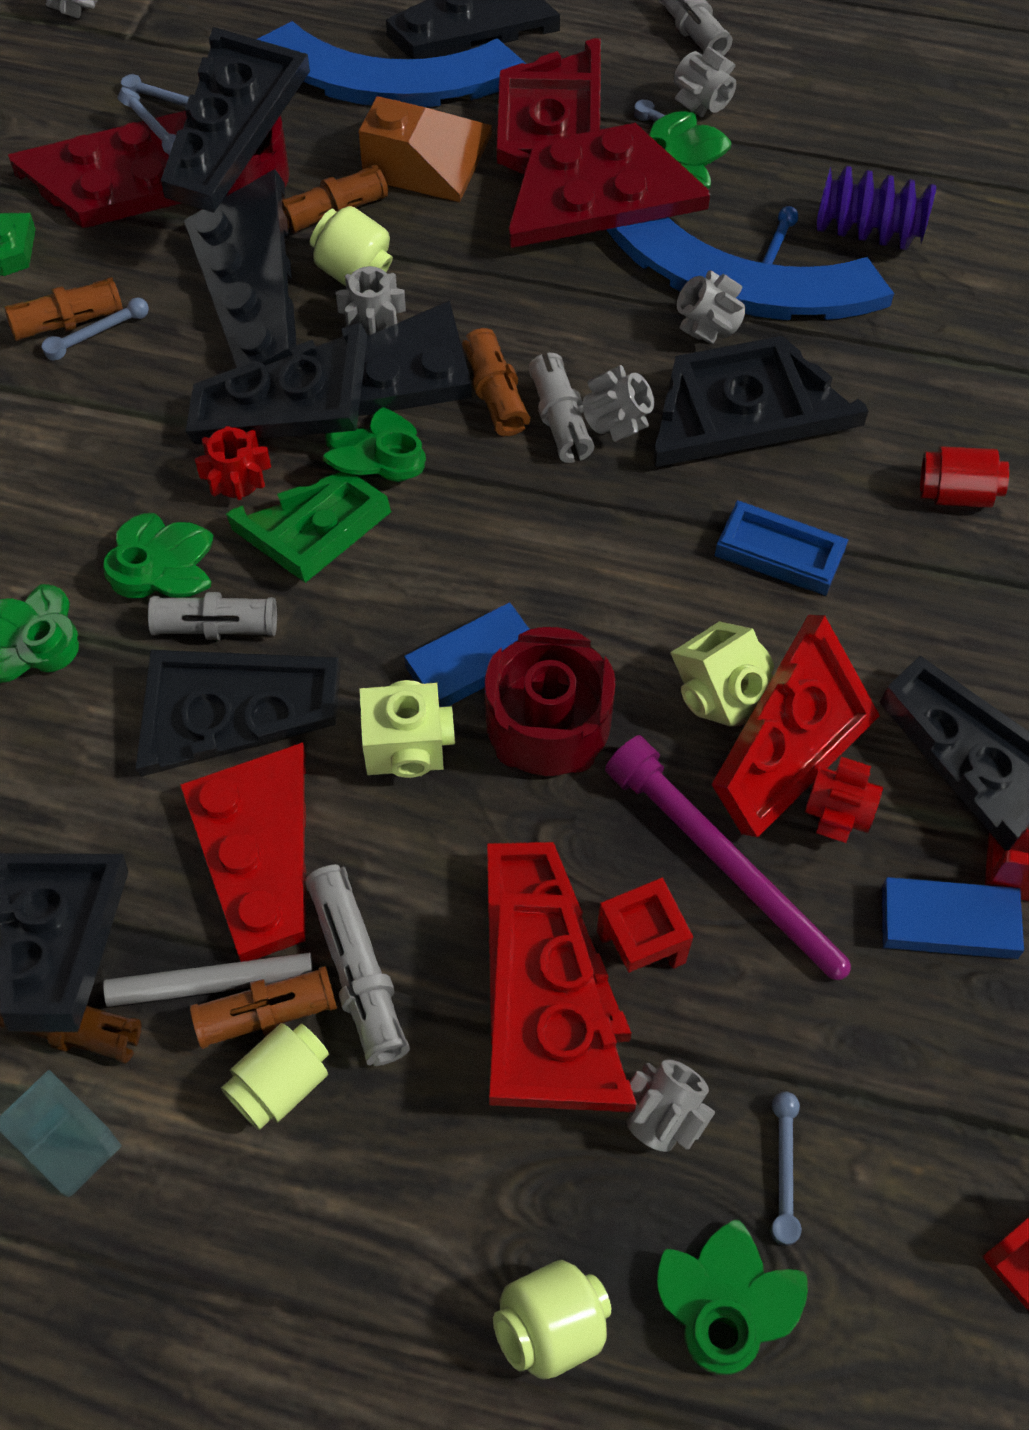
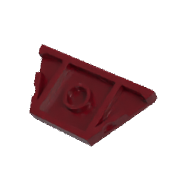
M601 38L585 41V51L561 59L559 52L555 51L539 57L533 63H521L500 70L497 130L498 164L525 175L534 142L600 130Z
M183 111L155 119L169 134L176 135L177 119ZM144 121L132 122L121 127L88 135H79L72 139L8 154L14 175L20 180L27 177L38 186L40 195L53 206L63 208L67 217L82 228L181 204L164 197L161 178L169 154L164 152L161 145L162 141Z
M636 123L537 141L533 144L510 222V247L514 248L708 210L710 193L707 187Z

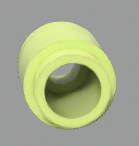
M280 1023L230 1069L233 1077L221 1089L237 1110L256 1129L260 1130L271 1119L278 1123L328 1076V1072L321 1062L329 1053L321 1041L303 1024H300L292 1031L288 1026Z

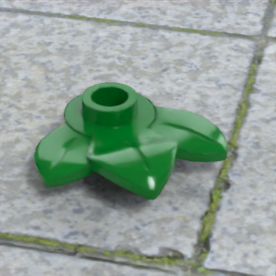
M688 111L673 112L655 121L650 134H648L708 189L711 187V179L705 166L722 157L731 149V141L723 132L708 125H697L695 114Z
M385 407L380 408L374 414L369 429L357 428L356 431L325 433L326 445L330 451L323 455V461L338 471L354 475L380 474L387 480L401 482L418 476L425 468L426 454L422 449L421 440L417 437L416 428L405 418Z
M144 513L134 516L118 529L116 533L117 547L109 551L104 558L103 571L105 578L117 594L127 598H143L155 591L175 598L189 597L201 593L211 587V580L196 564L211 549L214 535L209 530L190 522H174L165 527L161 518L155 513Z
M40 584L30 593L25 602L13 598L0 599V683L16 679L31 667L43 672L61 670L76 657L79 650L78 633L76 626L67 617L70 601L62 589L49 584Z
M739 1220L731 1221L714 1233L701 1250L698 1259L678 1250H664L657 1274V1288L664 1308L685 1326L684 1338L689 1354L701 1368L716 1375H733L741 1372L755 1359L761 1343L778 1340L789 1335L800 1320L808 1293L807 1275L803 1271L784 1269L764 1273L763 1263L756 1244L744 1224ZM716 1322H723L729 1325L735 1334L734 1346L729 1349L715 1347L708 1336L709 1326Z

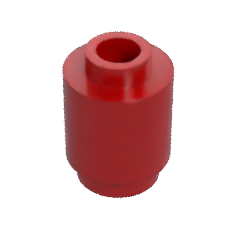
M940 446L938 452H924L920 473V498L934 499L935 505L992 508L996 496H1006L1009 483V462L999 461L998 449Z

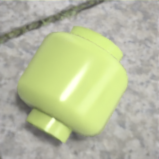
M352 206L344 207L338 212L333 208L327 211L316 225L310 238V245L314 247V263L345 286L346 274L351 275L357 269L368 266L377 267L387 272L393 260V257L387 253L390 241L388 231Z
M559 1260L504 1287L500 1299V1310L495 1312L493 1317L494 1330L502 1352L516 1370L520 1372L527 1369L537 1378L549 1379L559 1376L602 1351L607 1338L606 1318L611 1315V1304L604 1286L593 1274L585 1276L575 1265Z

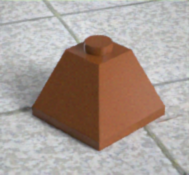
M377 96L359 129L362 170L376 164L378 170L381 169L389 186L460 202L492 135V125Z

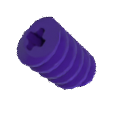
M845 166L836 180L832 179L830 167L818 211L817 231L824 232L831 221L836 219L838 235L845 237L852 225L856 223L859 240L866 241L873 229L878 228L879 244L886 246L896 232L899 233L900 249L907 251L916 237L920 238V243L922 244L936 194V185L929 184L921 197L918 198L916 197L915 180H907L901 191L895 193L894 176L887 175L877 189L874 188L873 171L866 170L859 182L854 184L851 166Z

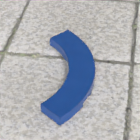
M293 21L257 39L308 54L310 72L303 82L325 89V96L372 106L377 96L422 107L440 106V99L460 97L468 94L471 100L482 98L499 92L500 70L521 63L526 64L498 38L464 52L426 59H387L349 52L317 39Z
M669 217L606 229L617 245L633 261L645 269L649 266L654 271L668 278L670 286L680 292L684 285L695 276H703L705 278L710 270L719 276L724 273L742 285L743 288L736 298L743 302L745 314L751 316L790 320L791 315L823 314L824 320L840 319L888 308L891 306L894 292L868 257L846 263L814 267H793L760 263L725 253L707 245L687 233Z

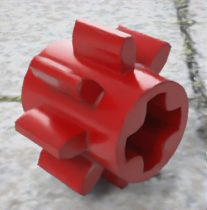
M225 426V428L212 434L210 438L204 437L202 439L205 455L195 458L199 478L208 480L211 495L215 497L222 493L227 497L242 500V497L248 496L256 488L263 489L265 487L262 471L271 468L268 448L258 446L256 431L251 430L246 433L239 428Z
M841 756L836 771L819 767L804 812L820 818L816 834L846 843L852 829L869 833L883 792L882 786L868 782L871 766Z

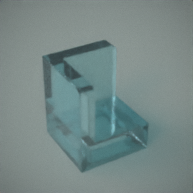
M50 1070L43 1074L0 1116V1132L66 1197L72 1196L122 1146L109 1128Z

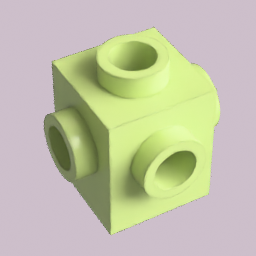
M719 621L670 652L684 683L681 686V693L690 710L698 717L731 727L747 723L773 677L771 673L774 670L772 658L766 648L759 643L753 628Z
M404 680L386 687L360 688L362 746L367 775L393 773L399 777L413 778L425 775L431 770H444L442 746L455 745L452 706L439 707L437 683L421 684L417 681Z

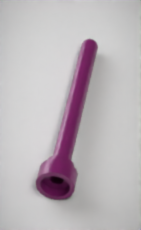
M641 735L633 737L621 746L608 761L605 772L623 790L631 788L636 794L644 792L829 978L833 980L846 978L851 970L849 959L662 774L664 766L658 761L660 757L659 752Z

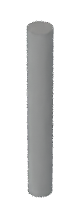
M311 953L104 980L105 1003L107 1007L247 989L251 988L250 982L264 979L266 985L313 972Z

